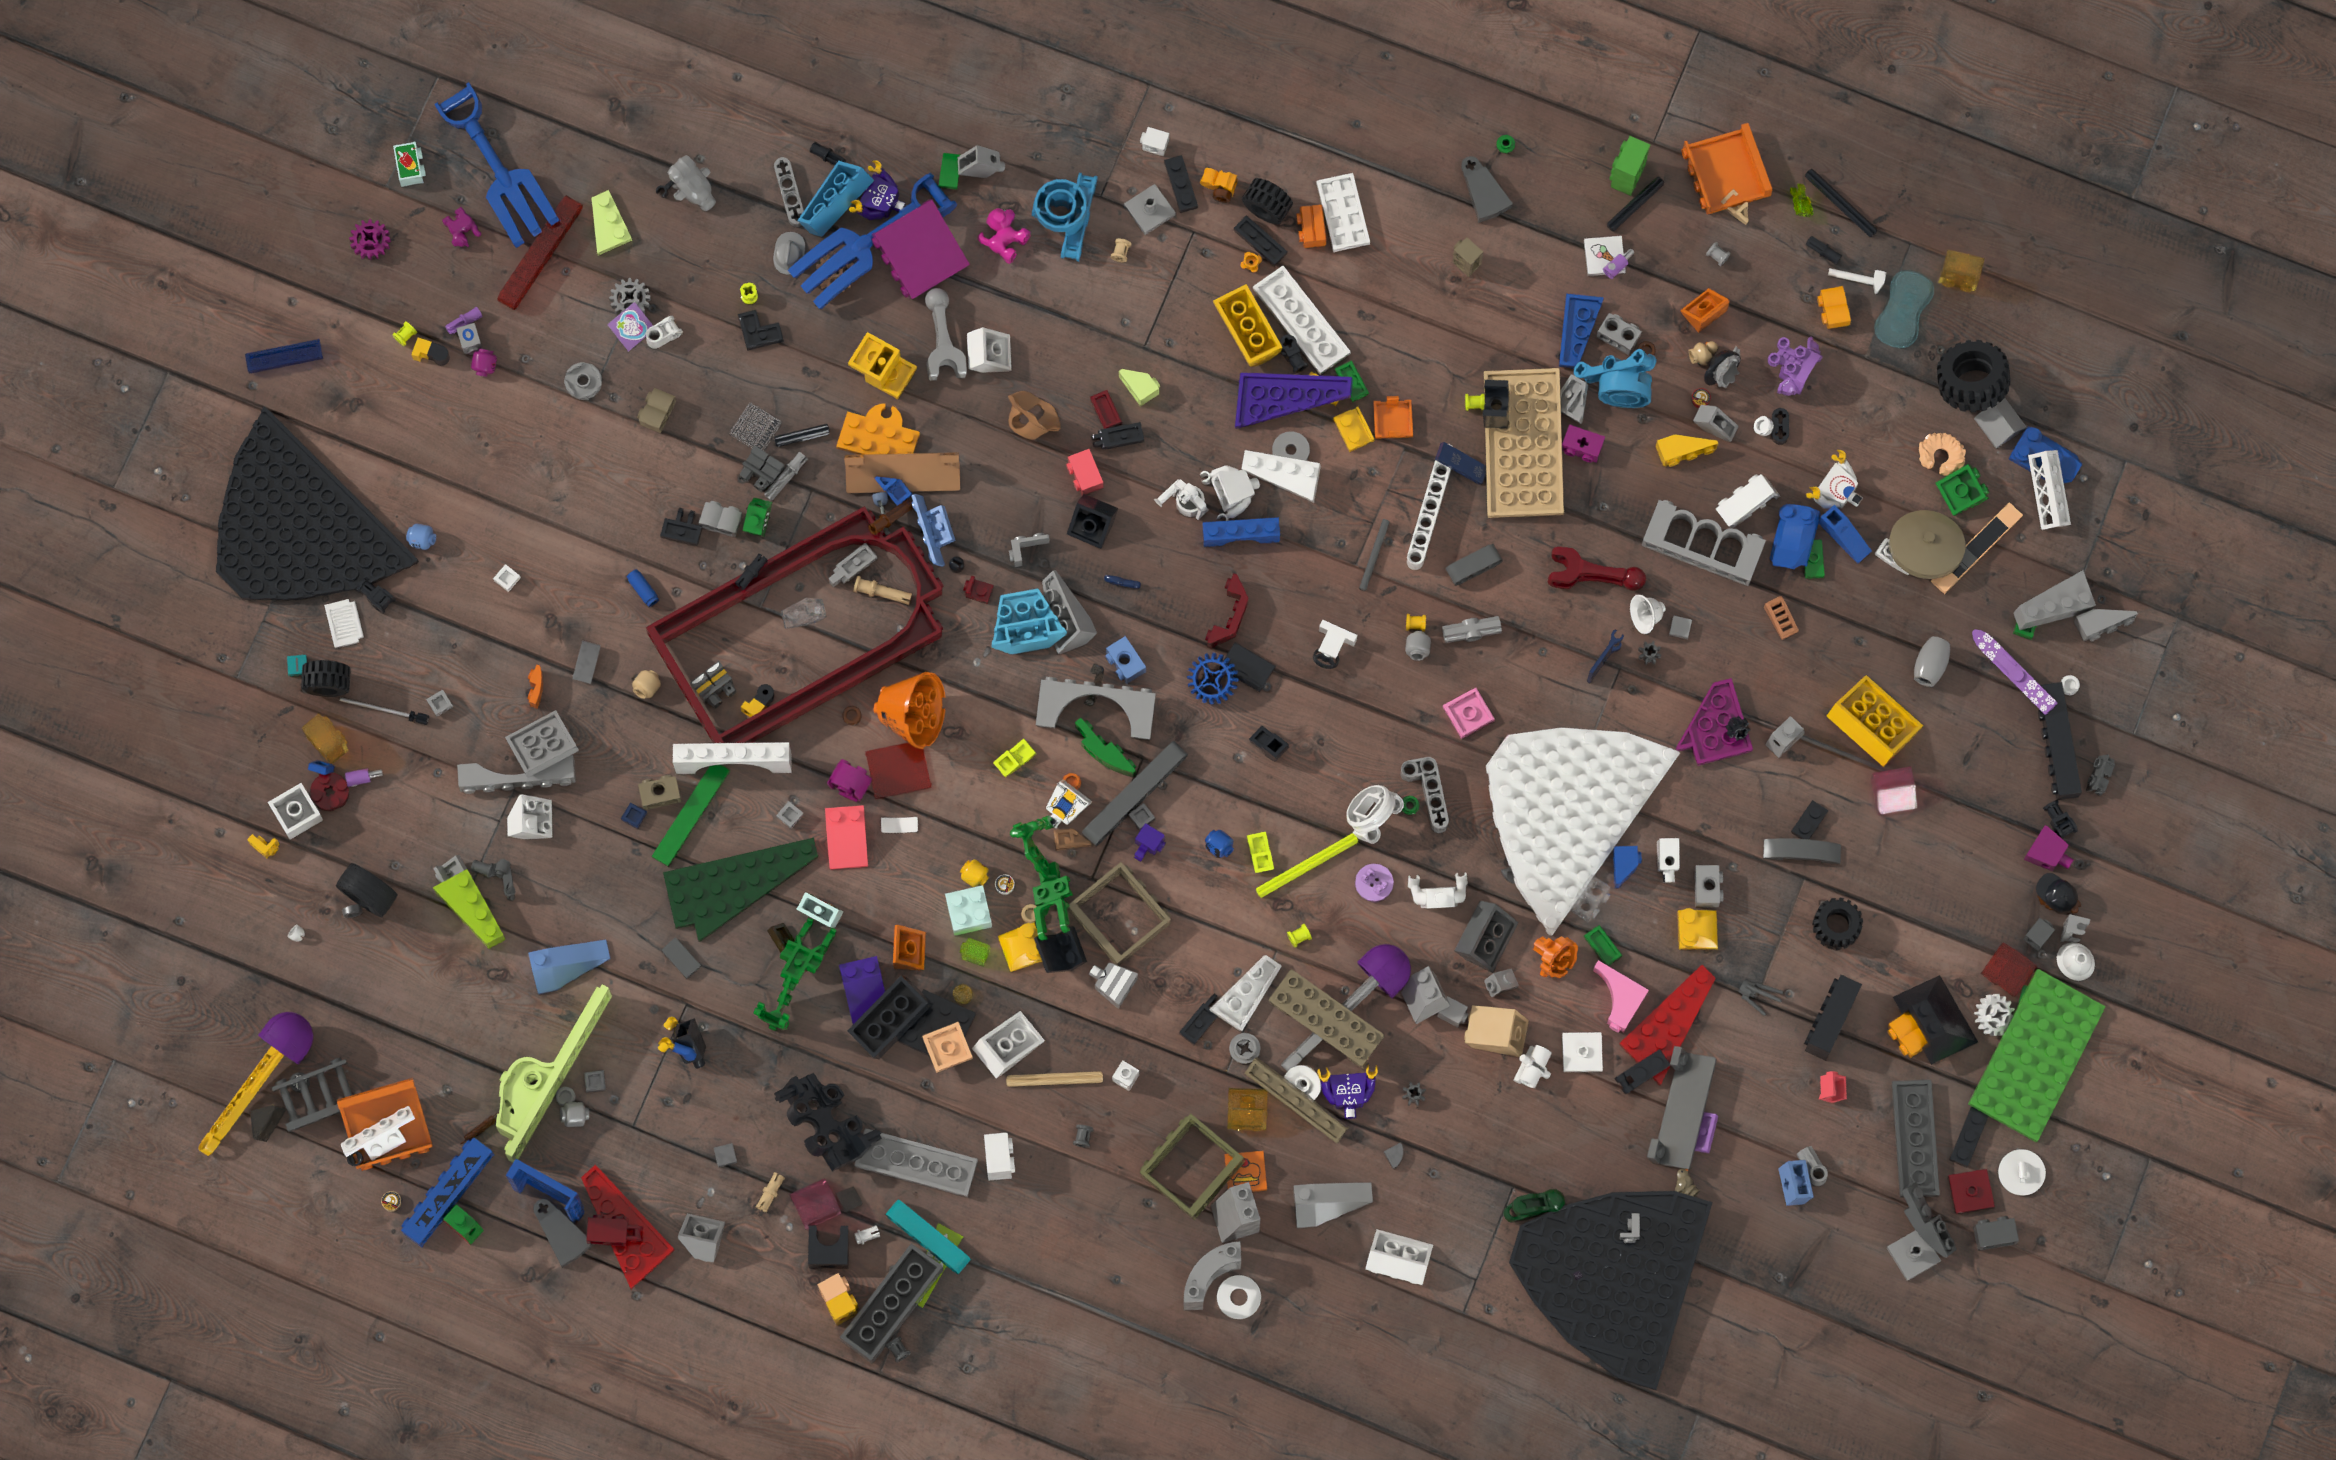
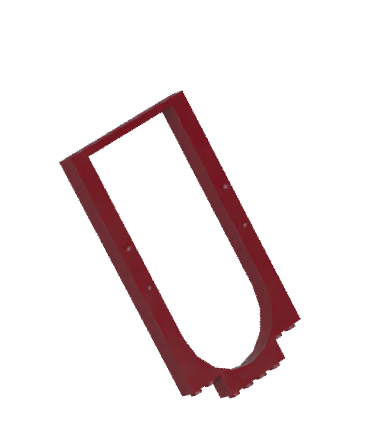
M864 506L768 559V562L758 572L757 578H753L745 590H742L741 586L739 588L735 584V581L741 576L739 575L646 627L649 638L713 743H754L942 638L943 627L939 620L935 621L932 616L934 613L927 603L941 596L944 586L939 577L935 578L933 575L934 569L930 562H925L923 558L924 553L920 546L916 547L913 541L915 539L910 530L906 531L902 527L885 536L883 530L873 535L869 531L868 526L876 518L872 511H868ZM866 543L896 555L910 570L917 589L916 607L907 625L890 640L719 735L665 643L831 551L853 544L863 545Z

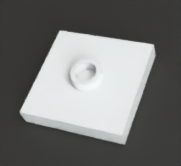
M1601 1032L1562 1033L1563 1072L1603 1071Z

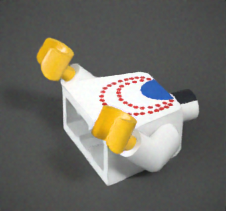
M1837 450L1839 458L1836 455H1832V459L1839 461L1838 464H1834L1819 487H1810L1813 494H1806L1807 498H1814V501L1824 509H1830L1834 505L1842 509L1847 501L1857 507L1863 497L1854 492L1858 482L1847 459H1845L1846 453L1842 450Z

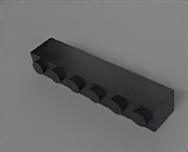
M2058 682L2040 685L2058 703L2047 715L2038 710L2039 721L2043 722V728H2041L2042 739H2046L2047 745L2044 748L2045 756L2049 758L2050 762L2048 774L2053 779V783H2051L2052 794L2056 795V800L2080 797L2082 790L2063 684Z

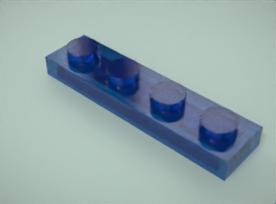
M320 339L246 353L245 357L250 374L323 359Z

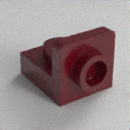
M971 575L970 581L966 580L963 591H966V598L988 604L994 585L976 580L975 576Z

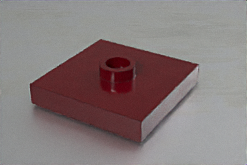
M1987 1169L1948 1175L1955 1214L1995 1207Z

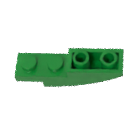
M1080 718L1075 722V728L1085 738L1081 741V746L1089 755L1117 773L1130 777L1136 775L1135 764L1131 759L1127 760L1122 755L1124 752L1118 744L1114 745L1110 742L1105 746L1106 742L1100 735H1095L1092 731L1094 728L1087 720L1084 722Z

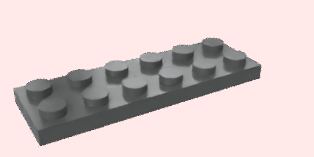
M1931 1080L1892 1081L1900 1198H1904L1901 1191L1914 1182H1917L1924 1197L1939 1196Z

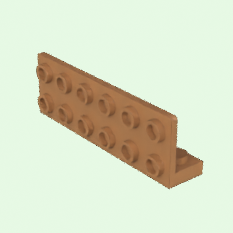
M959 452L845 455L844 458L847 493L886 492L875 480L876 476L901 479L911 492L960 490Z

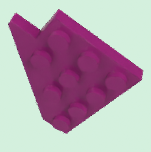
M1732 678L1712 684L1675 749L1679 752L1692 748L1697 766L1753 751L1749 734L1746 738L1739 739L1738 741L1735 737L1730 738L1727 734L1728 730L1725 726L1728 725L1731 718L1740 716L1741 719H1744Z

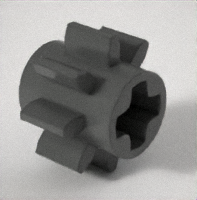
M1644 641V648L1639 647L1638 652L1642 653L1638 659H1643L1645 665L1648 662H1652L1655 665V658H1661V654L1657 653L1661 647H1656L1654 641L1650 644ZM1649 650L1652 651L1651 656L1647 655Z
M1410 1082L1408 1089L1403 1088V1091L1407 1094L1402 1096V1099L1408 1100V1106L1411 1103H1415L1418 1107L1419 1100L1425 1101V1097L1421 1094H1424L1426 1089H1421L1420 1083L1413 1085ZM1417 1091V1096L1415 1095L1414 1098H1412L1411 1093Z

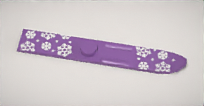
M1973 630V639L1979 649L2047 715L2058 703L1994 638L1981 630Z

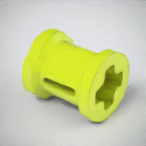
M744 283L741 286L742 301L748 305L754 304L758 299L756 286L753 283Z
M405 321L404 326L397 333L394 332L392 336L402 346H405L406 342L413 335L417 334V331Z
M1465 394V411L1469 409H1481L1483 411L1485 404L1484 394L1480 396Z
M1302 924L1299 929L1293 932H1287V936L1294 948L1297 947V944L1307 939H1312L1305 924Z

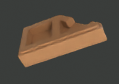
M1073 828L1054 830L1056 850L1091 846V842Z

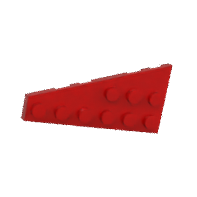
M1701 965L1626 1036L1619 1045L1637 1063L1658 1049L1662 1050L1670 1063L1674 1046L1681 1047L1716 978ZM1670 1066L1652 1077L1659 1085H1661Z
M594 1165L581 1179L597 1215H604V1218L612 1219V1216H623L624 1219L628 1220V1225L643 1227L641 1231L642 1241H627L626 1246L611 1245L632 1290L674 1251V1248L609 1178ZM627 1230V1236H633V1230Z

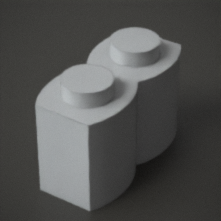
M716 501L705 502L699 526L706 530L736 537L742 519V512H739V509L733 506L728 508L722 507Z

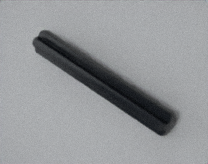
M1658 176L1607 223L1608 229L1613 232L1664 185L1663 179Z

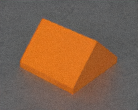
M1708 288L1680 311L1699 333L1728 310L1730 301Z
M895 925L894 969L924 970L926 932Z

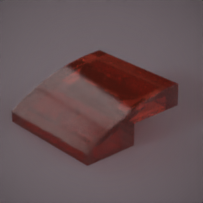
M2001 943L1981 974L1994 985H1999L2012 997H2016L2037 965L2012 947Z

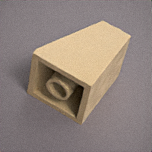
M1472 1005L1468 1015V1030L1465 1031L1464 1035L1465 1043L1474 1049L1520 1057L1523 1053L1529 1020L1515 1009Z

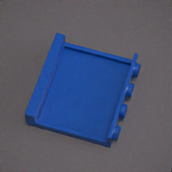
M515 1159L506 1174L514 1191L521 1194L525 1185L528 1184L566 1205L564 1209L573 1224H575L576 1220H581L585 1211L577 1192Z

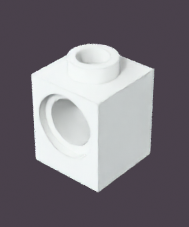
M1148 127L1146 133L1143 132L1140 139L1142 150L1164 156L1169 142V133Z
M1122 1061L1112 1076V1081L1130 1091L1139 1076V1070Z

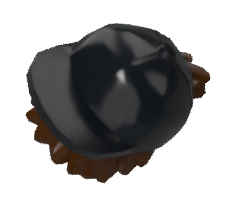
M2046 873L2039 879L2036 885V892L2041 905L2058 913H2078L2081 903L2078 900L2076 889L2070 883L2053 873Z

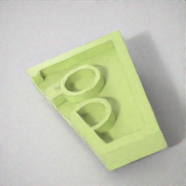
M609 190L592 197L597 254L601 255L632 241Z

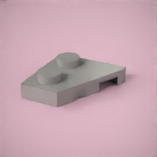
M1572 374L1560 390L1561 413L1582 424L1588 384Z

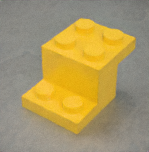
M868 332L848 362V366L865 375V382L896 399H899L917 370L916 365L901 358L899 349Z

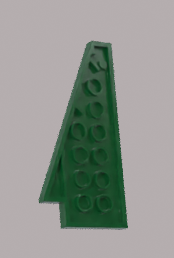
M814 838L663 872L675 928L695 925L698 941L704 940L816 860L818 854Z

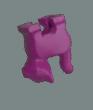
M460 207L455 210L456 220L453 221L450 216H447L442 222L448 227L449 232L453 236L451 241L453 246L469 247L467 237L463 233L472 230L475 236L480 237L481 232L478 231V227L472 218Z

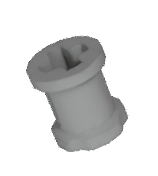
M1717 242L1706 253V256H1711L1715 259L1720 267L1731 255L1729 251L1726 252L1719 247Z

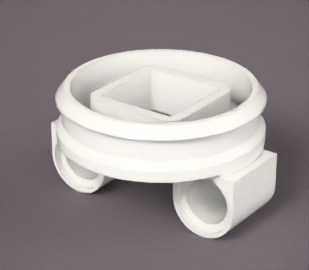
M1370 786L1362 790L1351 801L1347 810V822L1353 827V834L1358 839L1374 844L1381 836L1378 827L1385 823L1392 813L1398 814L1401 812L1404 802L1397 793L1389 791L1385 786ZM1375 802L1376 805L1373 807V809L1370 811V813L1366 816V815H1365L1366 812L1369 810V808H1370V807L1373 805V803Z

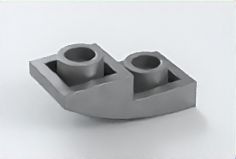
M582 640L572 679L591 684L601 645Z

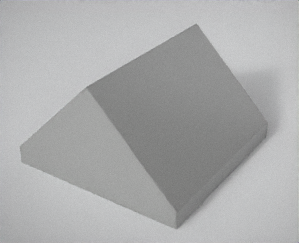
M2006 398L2001 402H1997L1995 407H1988L1986 411H1982L1974 418L1996 449L2027 429Z

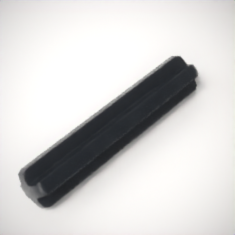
M823 424L774 437L776 446L780 447L829 435L830 429L828 424Z

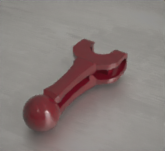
M1555 547L1552 550V559L1555 562L1564 564L1566 567L1564 571L1552 572L1549 575L1548 584L1552 587L1570 589L1578 582L1599 581L1621 587L1624 585L1630 591H1637L1643 588L1646 583V575L1638 567L1627 569L1606 567L1583 560L1573 548Z

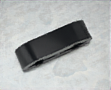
M1777 408L1773 411L1771 417L1774 425L1771 437L1774 443L1782 445L1789 438V413L1784 408ZM1779 413L1782 414V417H1785L1782 420V424H1779V419L1775 418ZM1779 429H1782V435H1785L1782 439H1779V436H1775L1778 434Z

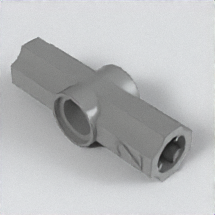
M1499 616L1480 620L1478 618H1470L1462 621V623L1442 626L1445 643L1462 640L1471 642L1479 640L1483 636L1502 633Z

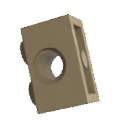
M665 775L659 780L646 779L641 784H638L644 810L682 803L676 776ZM657 788L665 790L661 795H656L654 792Z

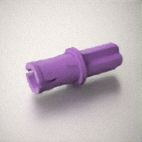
M475 307L464 315L460 314L459 318L445 326L449 334H454L457 332L456 328L473 323L482 318V314Z

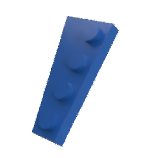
M1566 293L1559 367L1574 369L1576 364L1581 361L1604 297Z

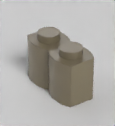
M654 388L652 392L647 394L645 400L647 404L644 409H640L637 418L641 426L661 433L675 406L676 398L669 393Z

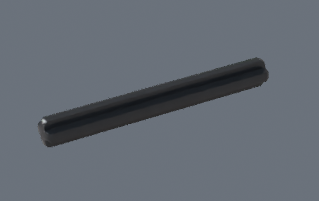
M1810 169L1806 172L1805 177L1869 237H1873L1877 233V228L1816 171Z

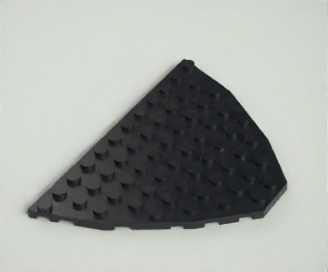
M265 406L262 408L261 414L252 425L253 428L249 435L244 439L235 455L232 473L229 477L222 511L218 520L216 573L242 600H301L356 590L358 584L366 577L370 583L374 584L419 562Z

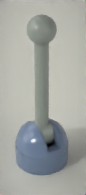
M887 492L873 494L874 504L880 507L881 514H885L884 506L888 502ZM884 528L885 536L891 534L888 528Z

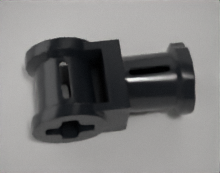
M1288 334L1284 335L1280 339V344L1282 345L1280 353L1292 365L1293 373H1299L1309 365L1301 357L1295 337Z
M367 577L358 584L356 591L362 592L367 596L368 602L377 611L384 614L385 609L391 602H395L396 599L387 590L382 589L379 585L375 587L368 581Z
M2055 800L2043 807V810L2047 811L2052 819L2050 824L2053 831L2060 838L2064 839L2070 833L2078 832V829L2068 813L2062 812L2058 805L2059 801Z

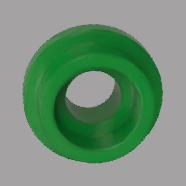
M1502 135L1497 140V149L1502 153H1510L1515 148V140L1509 135ZM1507 141L1509 142V145L1505 146L1503 145V142Z
M1406 796L1402 799L1404 802L1403 813L1413 815L1419 810L1420 804L1416 797ZM1412 803L1414 807L1409 809L1406 805Z

